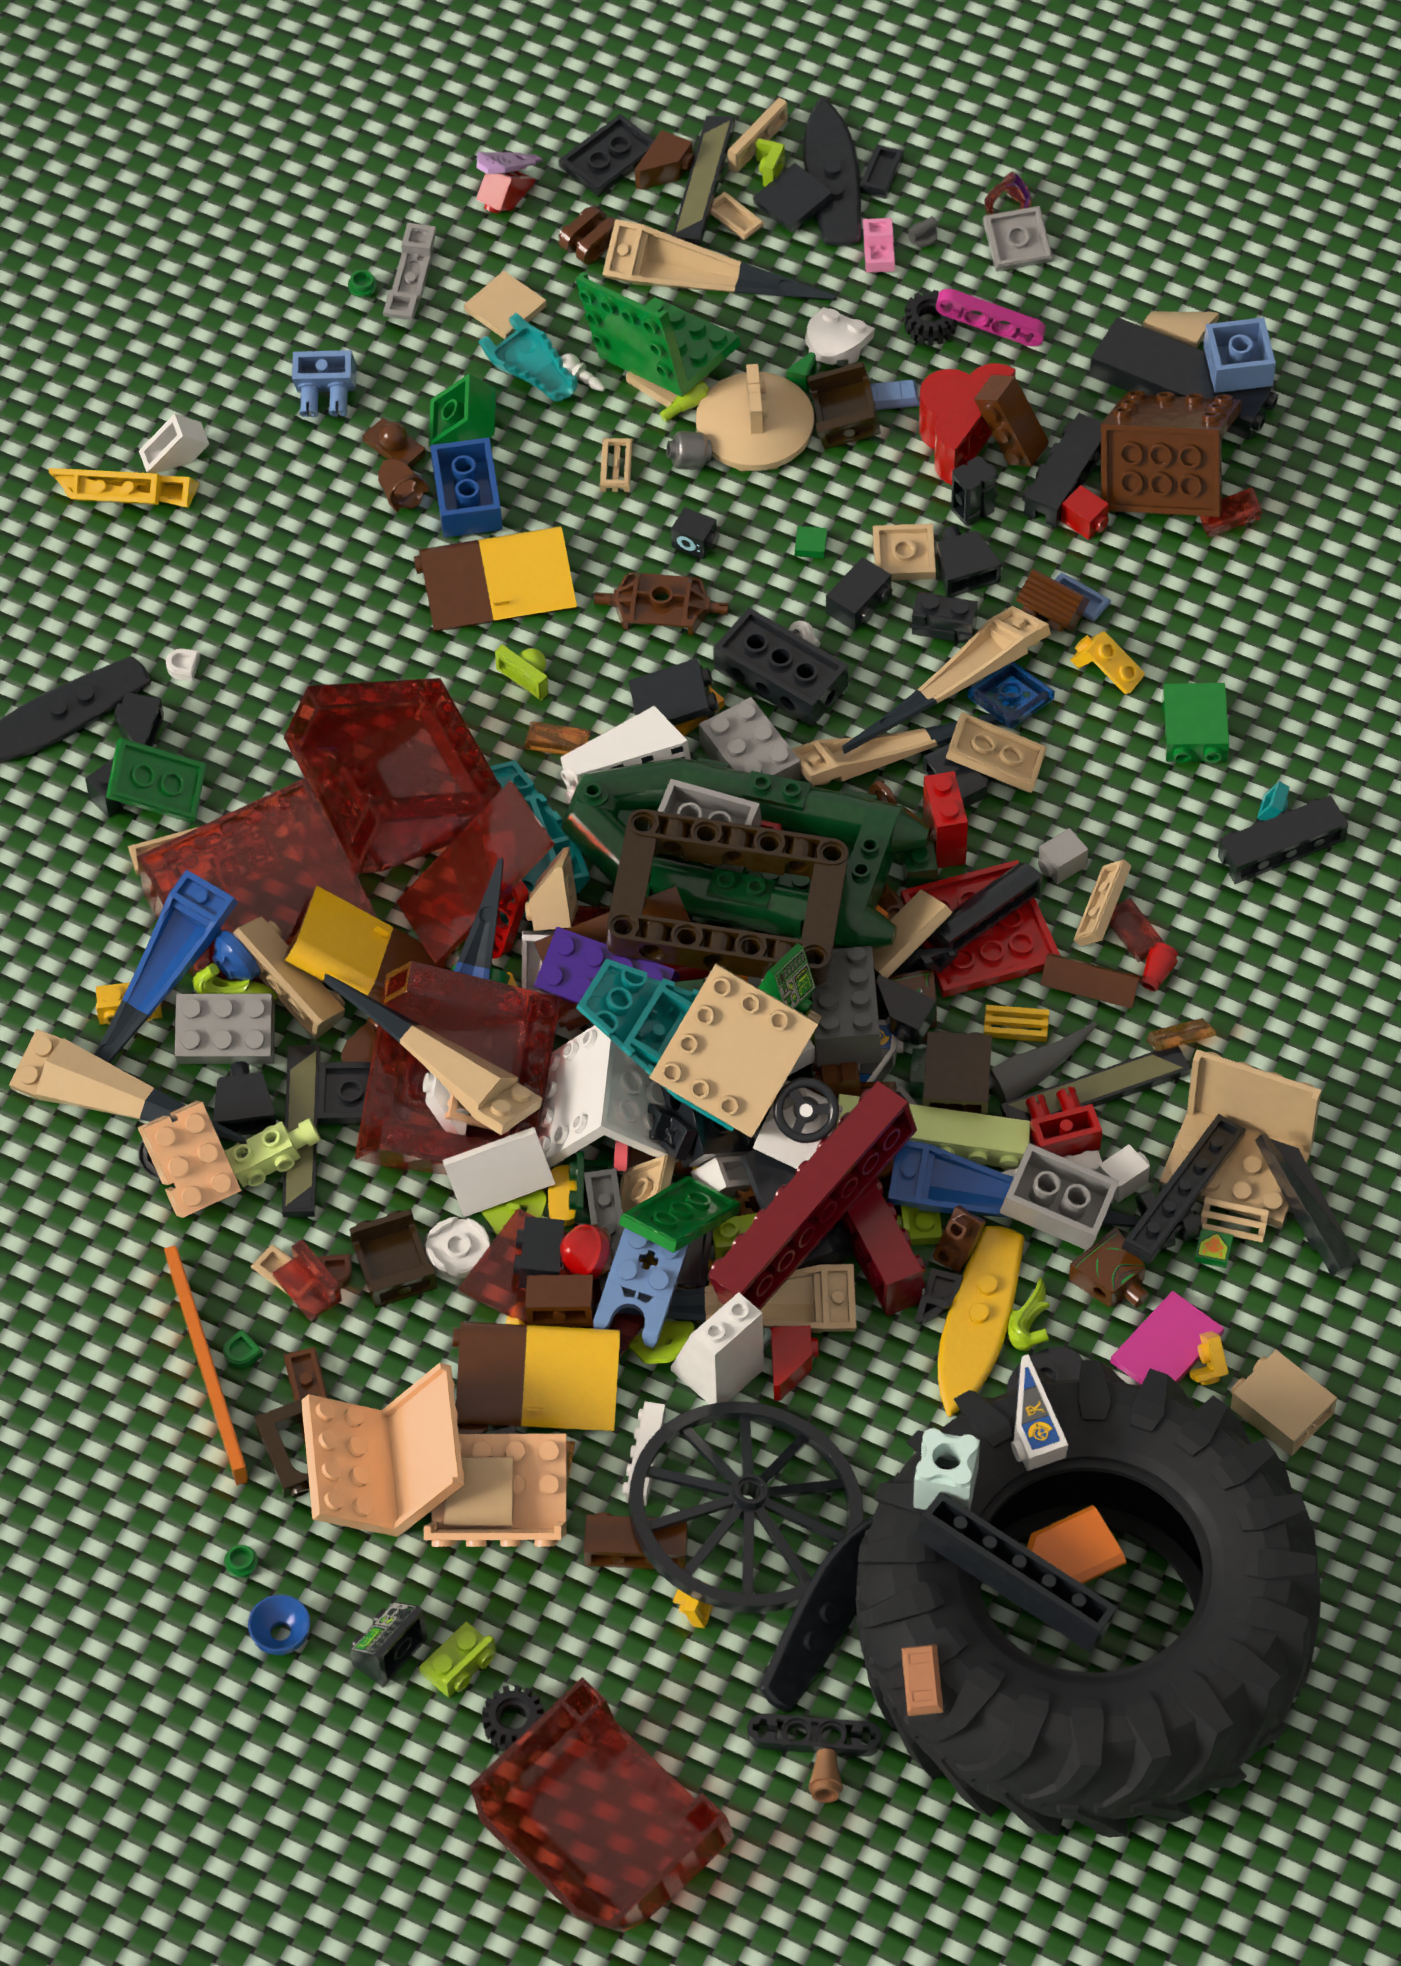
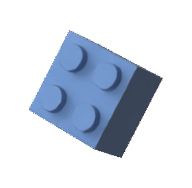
M1264 317L1206 324L1204 351L1214 393L1273 386L1276 363Z

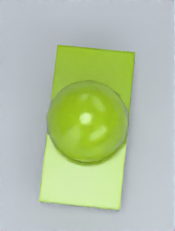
M503 644L495 650L496 669L539 700H543L549 694L548 678L543 673L547 662L540 650L535 648L525 649L519 656Z

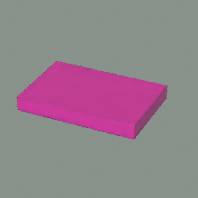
M1172 1291L1111 1356L1110 1363L1140 1385H1142L1150 1368L1168 1374L1179 1383L1200 1360L1197 1346L1202 1343L1199 1334L1213 1331L1221 1337L1224 1334V1328Z

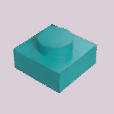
M1279 781L1264 793L1257 819L1266 821L1279 816L1280 813L1287 809L1289 800L1286 798L1290 788L1288 785Z

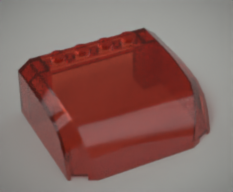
M583 1677L469 1785L481 1824L576 1918L613 1930H629L648 1920L735 1838L727 1816L703 1793L695 1799L615 1721L607 1700Z

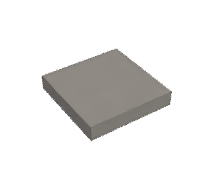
M1040 206L983 216V224L995 272L1052 262L1053 256Z

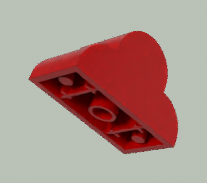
M998 363L980 366L971 374L956 369H942L933 372L922 382L919 401V434L923 442L935 450L934 467L936 473L944 482L952 485V470L963 464L967 465V462L979 454L992 436V432L981 415L974 398L991 375L1016 376V369Z

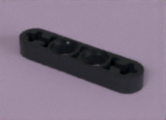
M757 1714L750 1719L747 1726L749 1742L759 1749L817 1753L820 1749L828 1748L836 1751L837 1755L868 1757L876 1754L881 1746V1732L878 1726L867 1721ZM760 1726H767L768 1732H766L765 1737H759L758 1731ZM778 1726H782V1739H777ZM793 1727H801L806 1731L807 1735L801 1741H793L788 1737L787 1733ZM833 1729L838 1731L841 1739L835 1744L826 1743L821 1737L826 1730ZM846 1731H851V1745L846 1744ZM863 1733L870 1734L871 1740H869L868 1745L862 1744L861 1738Z

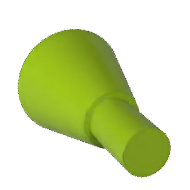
M701 380L685 396L677 395L673 400L674 402L659 413L661 418L667 423L678 413L698 406L701 399L708 396V386Z

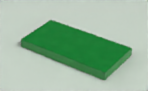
M686 1176L621 1214L619 1225L675 1253L737 1215L741 1203L690 1176Z

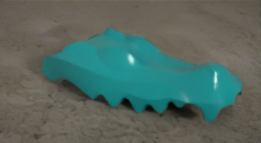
M514 313L509 317V323L515 329V332L497 346L488 336H484L478 341L493 365L505 373L529 382L553 401H562L570 397L577 389L576 376H572L563 367L562 359L557 350L553 349L551 340L548 339L545 332L526 322L518 313Z

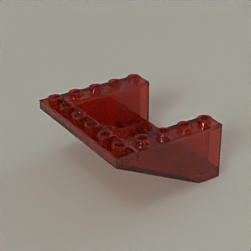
M441 678L307 686L283 737L356 874L388 870L511 821L515 814L511 803Z
M305 778L136 856L144 897L157 919L160 916L168 894L186 869L233 896L238 901V904L220 928L222 931L227 930L232 935L238 927L262 916L267 922L271 920L279 927L283 934L281 938L289 946L300 929L316 885L377 918L319 799ZM214 941L189 969L192 977L195 976L199 969H205L208 965L214 963L212 959L214 956ZM219 969V974L216 976L221 979L230 980ZM258 977L252 980L264 984Z
M410 961L386 974L382 1004L518 1077L517 1083L542 1097L541 1107L502 1135L493 1130L467 1124L465 1136L446 1132L425 1102L427 1092H423V1082L426 1073H430V1071L395 1038L378 1025L355 1160L384 1167L447 1175L442 1161L444 1159L535 1127L536 1133L539 1136L561 998Z

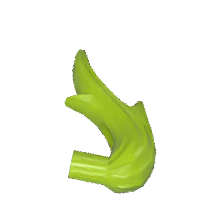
M211 963L205 969H199L192 980L193 987L198 994H272L274 1000L278 999L277 993L262 983L250 980H226L217 977L219 967L214 963Z
M1041 1277L1038 1278L1034 1292L1019 1310L1012 1309L1008 1324L1009 1340L1020 1351H1029L1034 1345L1050 1341L1046 1328L1029 1332L1035 1318L1042 1311L1050 1307L1048 1302H1044L1046 1287Z

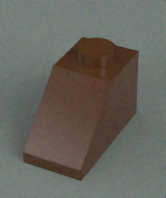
M661 130L635 168L636 188L643 190L680 180L685 171H689L692 168L695 157L692 154V141Z

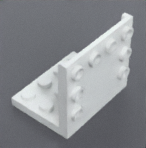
M595 1025L547 1055L544 1063V1068L546 1069L545 1080L541 1089V1112L538 1116V1138L549 1168L604 1135L656 1158L669 1154L660 1146V1141L649 1139V1131L654 1124L653 1114L648 1113L649 1103L657 1104L667 1110L661 1085L650 1079V1075Z

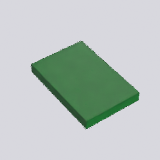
M119 738L116 743L106 798L193 823L197 817L207 763Z

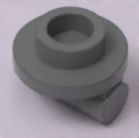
M931 216L923 222L912 225L908 231L911 243L919 247H927L935 243L937 240V220Z

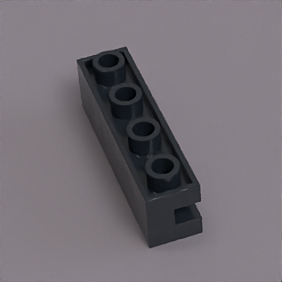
M1078 413L1073 422L1066 424L1061 441L1059 443L1055 442L1050 450L1049 460L1046 464L1042 463L1039 466L1033 485H1027L1022 495V501L1025 502L1024 515L1035 519L1038 513L1041 512L1046 514L1045 524L1055 528L1061 521L1062 503L1080 485H1084L1101 458V421Z
M1331 795L1322 799H1313L1297 809L1285 810L1279 816L1266 821H1257L1249 828L1238 832H1229L1219 839L1218 858L1223 866L1229 864V876L1234 884H1237L1346 841L1348 822Z

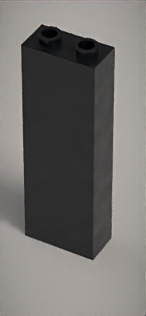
M1116 317L1091 357V377L1128 392L1144 391L1145 395L1172 392L1174 396L1186 397L1187 394L1199 393L1203 395V398L1231 395L1233 399H1242V411L1227 432L1249 441L1255 431H1261L1266 420L1267 411H1272L1275 408L1279 398V394H1276V380H1274L1273 386L1214 393L1204 351L1119 317Z

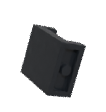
M698 658L628 680L636 715L655 706L675 726L703 716H707L709 719L715 716L716 710H719L714 692L710 693L709 686L713 685L710 670L708 667L703 669Z

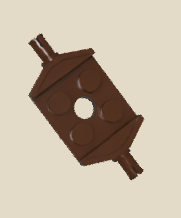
M630 572L624 576L618 589H614V594L595 592L594 605H613V607H616V612L624 630H628L629 623L684 627L688 628V635H693L709 613L728 616L729 602H710V597L706 595L702 580L697 577ZM657 594H666L669 596V598L664 601H658L653 597Z

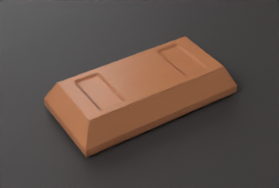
M937 1644L902 1648L908 1716L943 1713Z

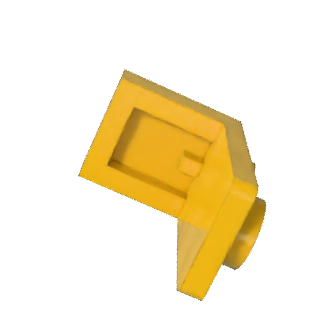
M1105 631L1091 638L1088 635L1085 636L1075 646L1077 652L1070 659L1078 669L1093 661L1124 694L1131 693L1145 676V672Z

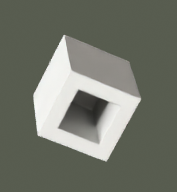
M1128 1144L1099 1164L1098 1173L1119 1181L1113 1196L1117 1203H1119L1148 1183L1150 1164L1143 1153L1136 1152Z

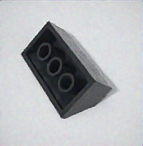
M758 1150L746 1153L740 1157L761 1210L769 1206L774 1200L777 1190L782 1185H787L795 1176L797 1170ZM841 1219L797 1269L816 1265L842 1264L855 1254L850 1243V1237Z

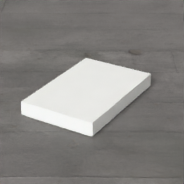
M535 1127L442 1160L464 1217L555 1184Z

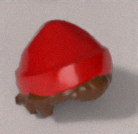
M583 1224L572 1229L560 1243L561 1262L569 1275H593V1280L603 1277L610 1271L614 1260L611 1248L613 1238L606 1227L599 1228L598 1224Z

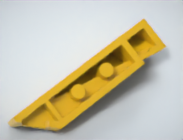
M49 468L50 475L59 482L64 492L74 501L159 505V502L189 508L199 487V482L190 477L161 476L154 473Z

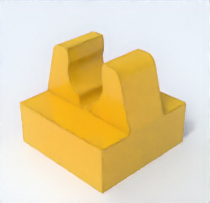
M677 1589L673 1602L680 1604L678 1611L686 1614L693 1627L705 1629L714 1606L698 1601Z

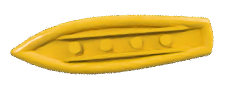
M985 1226L983 1228L980 1239L962 1275L963 1279L959 1292L955 1295L946 1317L938 1353V1383L940 1396L948 1417H953L960 1411L954 1398L968 1390L977 1393L992 1372L1007 1334L1018 1284L1025 1238L1021 1233L1006 1227Z

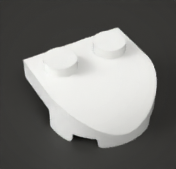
M823 307L808 323L804 346H808L809 353H815L816 360L835 365L837 360L848 359V364H853L859 360L861 349L873 339L875 328L866 325L861 320L844 316L837 310Z

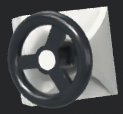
M803 1077L792 1081L785 1080L753 1148L797 1169L803 1161L809 1160L816 1152L819 1142L832 1134L844 1108L838 1104L832 1089L818 1079ZM804 1087L814 1088L821 1092L825 1097L816 1094Z

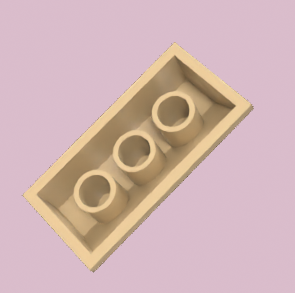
M260 916L238 927L233 932V936L242 943L261 970L258 978L277 993L278 1000L315 1041L344 1018L345 1008L343 1006L345 1002L336 991L329 992L322 984L323 981L283 959L288 945L281 938L283 934L273 921L267 922Z

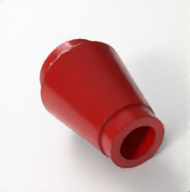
M1155 943L1154 947L1148 951L1140 985L1149 991L1156 992L1178 963V952L1165 943Z

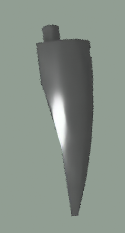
M1096 1021L1059 1041L1016 1054L991 1068L989 1089L1002 1103L1021 1097L1052 1074L1079 1048L1097 1026Z

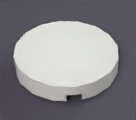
M458 1217L448 1218L437 1223L430 1230L426 1242L427 1259L429 1263H432L434 1270L442 1276L452 1279L467 1278L478 1273L486 1265L490 1256L489 1236L484 1227L475 1220L469 1218L464 1220Z

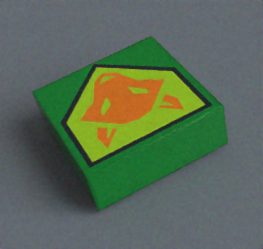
M1201 1228L1194 1262L1227 1268L1233 1235Z

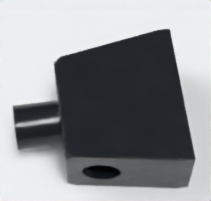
M955 525L943 530L942 536L944 540L937 543V563L946 596H957L1001 582V563L979 532L972 531L961 534L958 526Z
M246 1062L233 1063L230 1066L231 1076L220 1077L217 1080L214 1121L239 1135L260 1133L265 1128L277 1124L275 1111L263 1074L260 1072L250 1073L249 1064Z

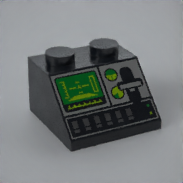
M395 1601L387 1610L382 1609L374 1618L370 1629L365 1634H359L352 1642L350 1647L352 1665L384 1688L427 1640L423 1609L416 1605Z

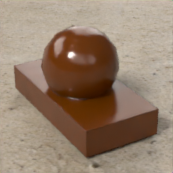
M382 418L362 435L363 442L388 460L397 459L402 461L409 468H412L426 455V448L409 437L406 428L398 422H388Z

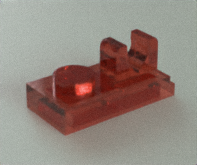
M1251 487L1223 498L1222 514L1220 517L1200 516L1207 537L1210 538L1236 528L1238 525L1243 526L1251 520H1259L1261 518L1260 514L1263 512L1254 488Z

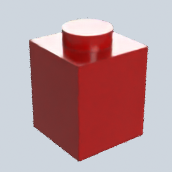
M1080 485L1062 503L1061 522L1089 540L1094 534L1100 533L1106 528L1109 522V503Z

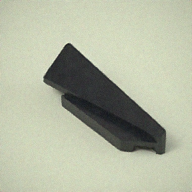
M1265 1133L1259 1135L1255 1139L1259 1150L1312 1250H1318L1331 1277L1360 1264L1359 1257L1343 1237L1344 1233L1299 1148L1271 1139Z

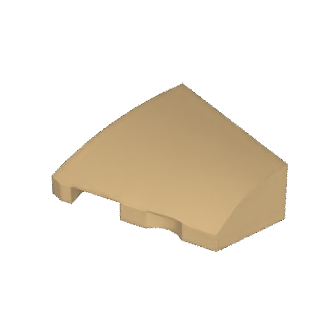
M1153 311L1144 320L1143 327L1197 349L1205 336L1206 324L1217 323L1220 313Z

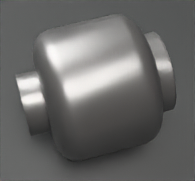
M678 431L675 433L673 440L667 442L666 455L668 459H672L676 469L700 470L704 467L705 463H709L711 460V441L706 439L703 432Z

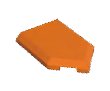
M1093 1505L1032 1533L1027 1545L1029 1550L1081 1584L1126 1564L1123 1551Z

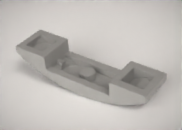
M407 223L401 245L402 254L392 290L388 292L383 316L406 320L414 318L428 276L436 226Z

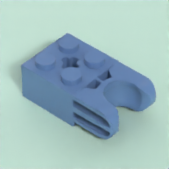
M624 1227L594 1317V1329H609L616 1313L625 1308H634L640 1311L645 1319L642 1334L643 1343L647 1347L654 1348L658 1343L691 1243L673 1253ZM653 1256L654 1261H657L658 1264L656 1266L651 1265L649 1270L644 1269L643 1262H640L641 1259Z

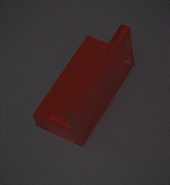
M302 1239L291 1246L293 1259L272 1272V1276L306 1318L312 1321L341 1302L342 1297L339 1283Z

